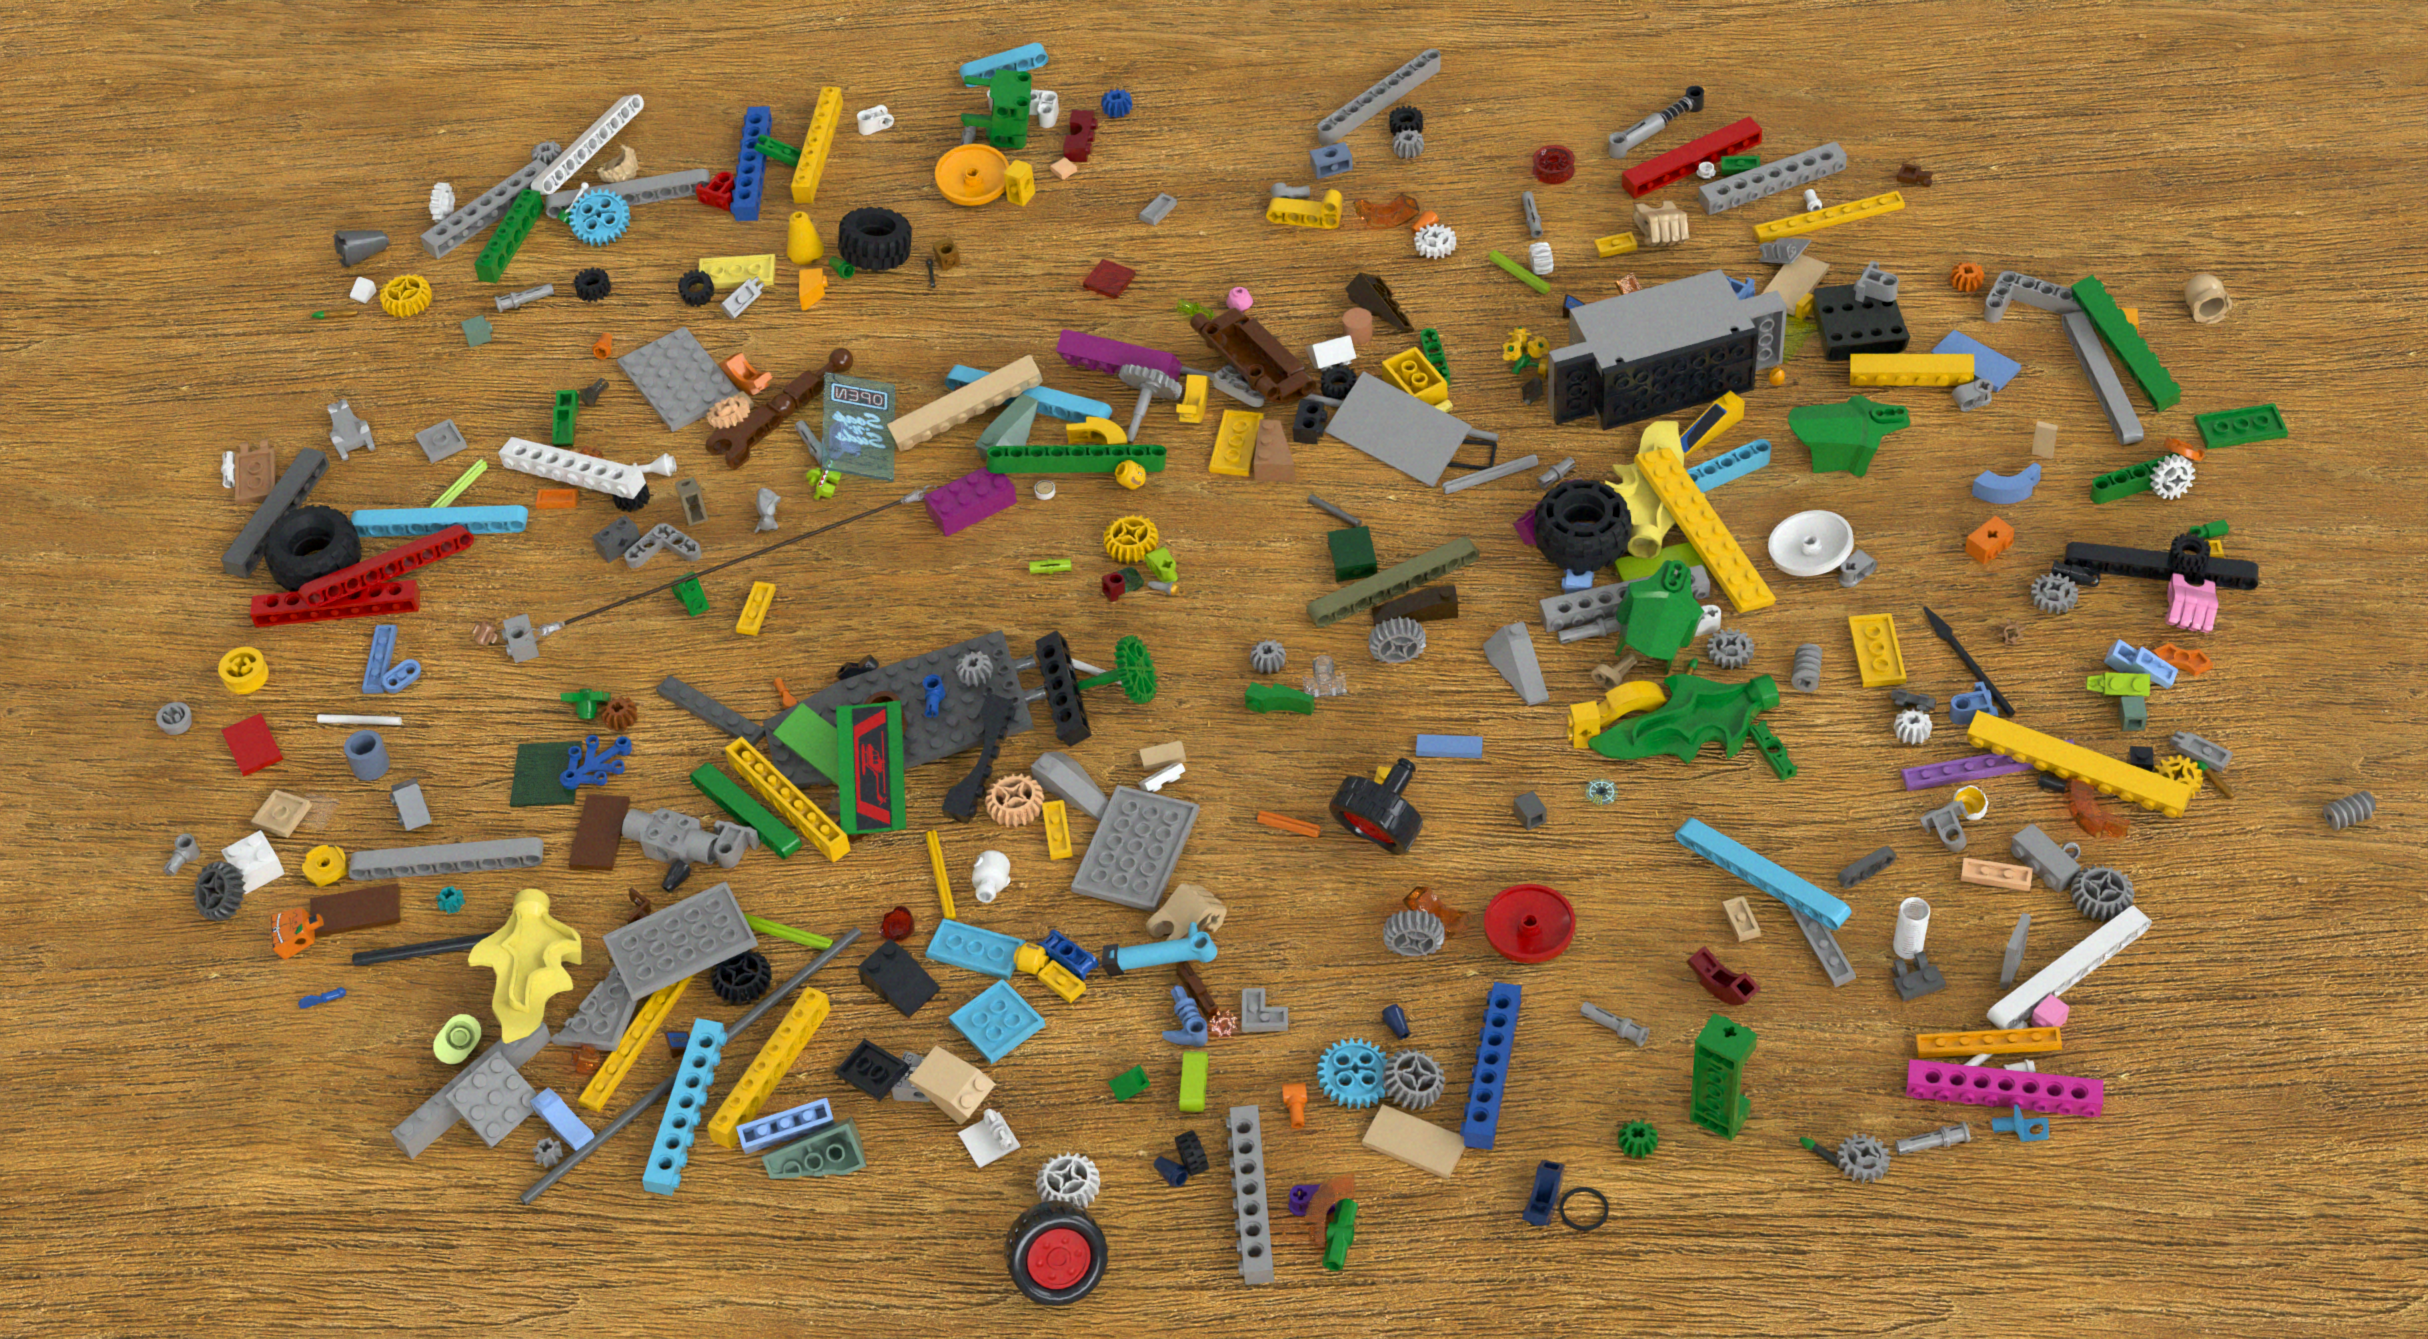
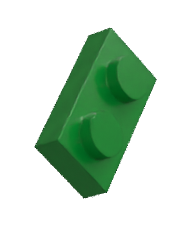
M1721 156L1722 175H1736L1760 167V156Z

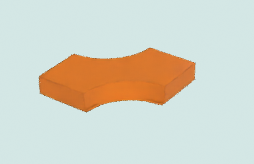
M2167 643L2151 650V653L2173 667L2188 671L2193 676L2213 668V663L2201 649L2183 650L2175 647L2172 643Z

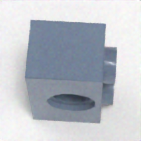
M1345 142L1309 151L1310 166L1317 179L1353 170L1352 155Z

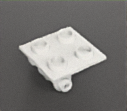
M987 1109L984 1112V1120L958 1132L959 1137L978 1168L1021 1147L999 1112L996 1113L994 1110L992 1111V1109Z

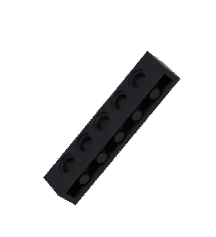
M1056 630L1035 641L1037 647L1035 653L1041 662L1039 669L1045 678L1043 685L1049 694L1047 698L1048 703L1053 709L1051 716L1057 725L1056 735L1060 741H1064L1071 747L1091 737L1092 734L1067 640Z

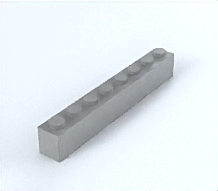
M542 1021L540 1027L529 1036L507 1044L503 1043L502 1038L391 1131L397 1147L409 1158L414 1159L461 1118L460 1114L444 1098L445 1095L497 1051L506 1058L515 1070L519 1069L551 1041L547 1025Z

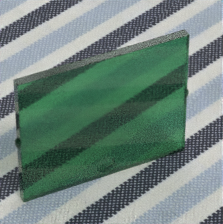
M582 741L519 744L510 807L575 804L577 788L566 789L560 783V775L563 771L568 770L570 761L569 748L578 746L582 752ZM581 759L578 760L577 769L580 767Z

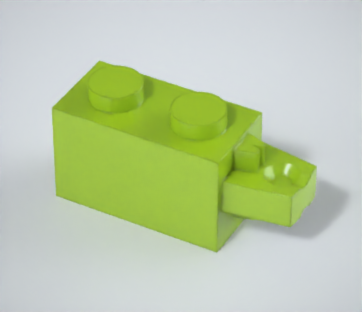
M2105 672L2102 675L2087 676L2086 690L2100 692L2104 696L2149 697L2150 674Z

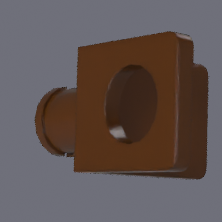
M631 887L629 889V898L639 908L628 918V924L649 916L651 913L650 900Z

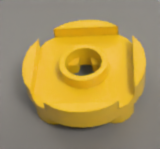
M328 845L315 847L305 856L306 860L304 864L302 863L305 877L310 882L315 883L317 887H324L335 882L348 872L347 858L343 850L337 846L335 848L328 847ZM326 862V864H329L326 867H322V863Z

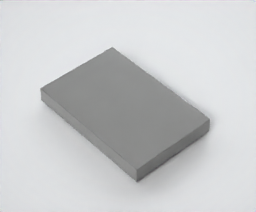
M2022 913L2006 947L1999 985L2002 989H2009L2024 957L2031 915Z

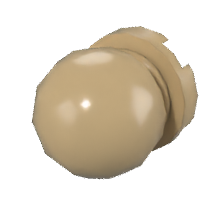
M2210 274L2196 275L2185 286L2184 299L2191 308V313L2196 322H2205L2206 325L2217 323L2225 318L2224 314L2228 309H2232V301L2228 293L2225 292L2222 282L2216 276Z

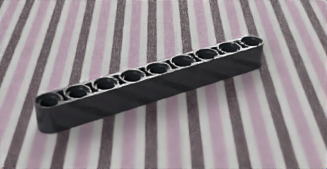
M2070 542L2065 547L2064 564L2083 566L2091 571L2102 574L2170 581L2172 574L2176 573L2182 574L2185 582L2189 584L2204 585L2205 580L2215 582L2216 587L2242 590L2255 589L2258 586L2259 566L2250 561L2209 557L2207 566L2203 567V570L2199 571L2197 569L2196 572L2192 573V569H2189L2188 573L2185 572L2184 568L2180 571L2178 570V565L2176 567L2172 565L2173 562L2169 560L2170 552L2082 542Z

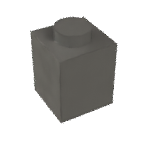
M1533 791L1521 794L1514 799V814L1527 831L1546 823L1547 809Z

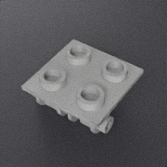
M1778 238L1773 244L1765 242L1759 247L1760 252L1763 254L1759 262L1792 264L1809 245L1811 240Z

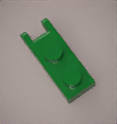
M759 135L758 141L764 143V145L757 143L754 147L756 151L797 167L802 150L766 135Z

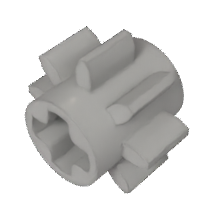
M550 1137L539 1140L537 1148L532 1149L537 1165L543 1163L545 1168L557 1165L559 1157H563L560 1142H553Z

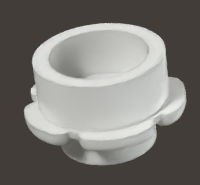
M1710 162L1701 163L1697 170V175L1702 179H1710L1716 174L1714 165Z

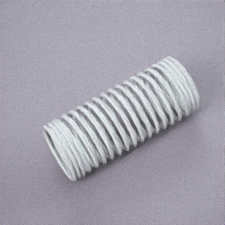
M1910 897L1902 901L1898 913L1893 949L1897 955L1905 959L1915 958L1914 954L1922 952L1930 907L1926 901L1918 897Z

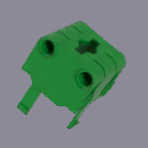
M996 69L995 76L991 77V79L970 77V75L964 76V84L990 86L989 97L993 99L992 115L990 116L961 113V121L964 122L963 126L986 127V137L990 139V146L1015 149L1024 148L1027 140L1031 103V74L1026 71Z

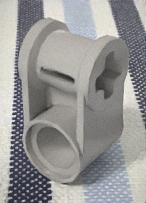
M1979 379L1972 383L1960 385L1953 390L1952 397L1961 411L1968 412L1990 404L1992 400L1990 392L1993 390V383L1988 379Z
M1861 549L1857 550L1841 564L1840 569L1842 573L1839 575V583L1844 587H1854L1874 572L1878 562Z

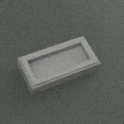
M1161 193L1139 214V219L1155 226L1177 205V199Z

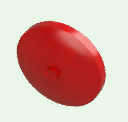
M1520 884L1501 891L1491 900L1484 915V931L1490 945L1502 956L1516 962L1540 963L1553 959L1567 949L1575 934L1576 919L1571 904L1562 894L1543 885Z

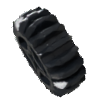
M751 949L714 965L712 968L713 972L710 973L711 985L715 994L721 997L723 1002L729 1000L731 1005L738 1002L741 1006L744 1001L750 1004L753 998L759 1000V994L765 995L766 988H770V981L772 980L771 967L765 956H761L759 951L754 953ZM750 969H755L756 971H758V973H754L753 970Z

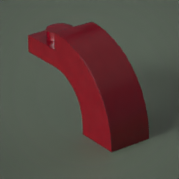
M1705 946L1686 961L1701 978L1699 983L1708 992L1725 1003L1743 1005L1761 989L1746 972L1735 974L1726 969Z

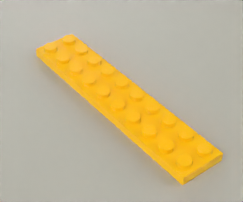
M1668 447L1637 454L1634 462L1738 612L1743 613L1774 605L1776 598L1671 448Z

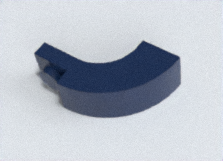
M1541 1160L1537 1167L1530 1200L1523 1211L1522 1220L1528 1221L1535 1226L1550 1225L1562 1185L1565 1164Z

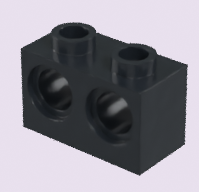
M1300 399L1293 426L1294 442L1318 445L1319 437H1323L1324 433L1323 422L1327 421L1328 411L1324 410V402Z

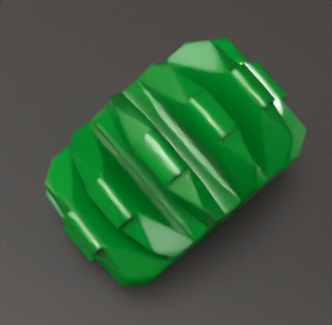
M1643 1118L1640 1123L1634 1119L1631 1120V1124L1624 1122L1622 1129L1618 1132L1619 1148L1623 1149L1624 1156L1631 1154L1633 1160L1636 1156L1644 1159L1645 1154L1652 1156L1654 1149L1658 1146L1657 1130L1653 1129L1652 1123L1645 1125Z

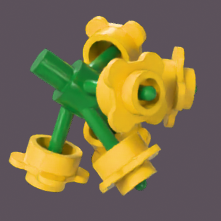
M1522 327L1514 328V332H1508L1509 335H1512V338L1503 345V359L1516 363L1511 371L1518 375L1521 369L1526 368L1527 365L1539 367L1538 373L1543 374V379H1546L1549 355L1547 359L1541 357L1543 354L1547 355L1551 351L1548 340L1543 336H1535L1534 341H1529L1527 345L1528 335H1532V332H1526V328ZM1531 357L1541 358L1540 363L1531 362Z

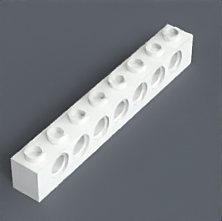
M511 437L498 452L502 464L508 469H515L524 473H531L540 477H547L620 497L634 499L646 483L640 468Z

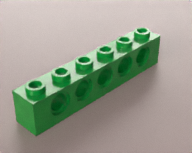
M522 189L474 263L479 281L497 283L544 210L539 191Z

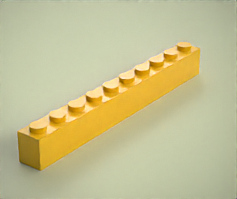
M1977 710L1967 732V741L1977 748L1985 747L1997 755L2010 756L2016 762L2032 764L2041 771L2049 770L2060 778H2071L2080 785L2096 787L2102 793L2118 795L2127 802L2135 801L2146 809H2157L2172 818H2182L2191 797L2192 786Z

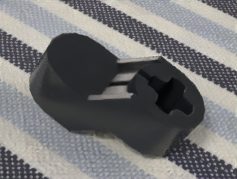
M871 654L865 656L859 663L846 662L837 671L836 677L841 681L878 668L879 662Z

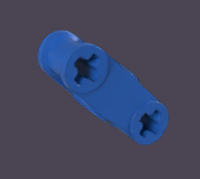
M1055 929L1049 932V936L1044 941H1039L1036 944L1044 947L1049 960L1056 961L1081 981L1086 979V974L1099 966L1097 959L1090 952L1083 950Z

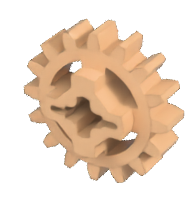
M728 397L726 400L722 399L721 402L715 403L714 407L709 408L710 412L707 413V419L713 428H729L731 425L736 426V423L743 422V418L748 417L747 413H750V407L744 397Z

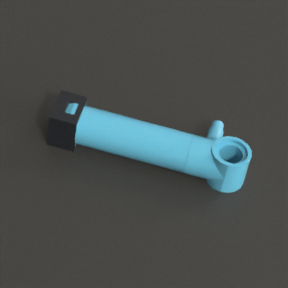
M1191 922L1188 938L1120 948L1118 944L1103 946L1102 966L1109 977L1124 975L1127 969L1196 959L1207 963L1216 957L1218 950L1209 934L1198 932L1197 924Z

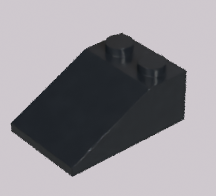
M890 938L857 967L861 983L908 1019L941 990L940 986L909 953Z

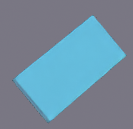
M943 918L925 954L926 958L1009 980L1016 967L1014 963L1015 951L1018 946H1022L1026 941Z

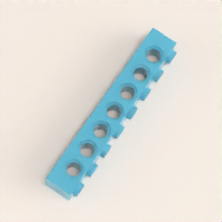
M699 1018L695 1020L642 1179L645 1191L672 1196L674 1189L680 1185V1171L682 1167L686 1166L688 1159L686 1152L688 1146L692 1147L693 1131L695 1126L700 1124V1110L702 1106L706 1105L708 1098L706 1091L708 1086L713 1084V1070L715 1066L719 1065L721 1058L720 1049L721 1046H725L727 1041V1033L724 1031L723 1023ZM705 1045H711L710 1047L703 1048ZM698 1065H704L701 1068H696ZM691 1085H698L694 1088H689ZM684 1105H691L688 1108H682ZM678 1125H685L684 1127L679 1129L675 1128ZM677 1145L675 1149H669L670 1146ZM664 1166H671L667 1170L662 1169Z

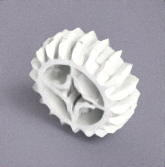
M1067 1152L1064 1157L1059 1153L1057 1159L1050 1157L1048 1160L1049 1164L1043 1163L1042 1170H1039L1037 1174V1193L1041 1197V1201H1068L1087 1209L1088 1202H1094V1195H1098L1101 1184L1099 1171L1095 1168L1093 1161L1089 1162L1086 1156L1080 1158L1078 1152L1074 1156ZM1077 1173H1080V1174L1083 1175L1087 1180L1082 1179L1081 1176H1078V1175H1076V1174H1077ZM1050 1185L1055 1186V1189L1060 1190V1192L1058 1193L1051 1189Z

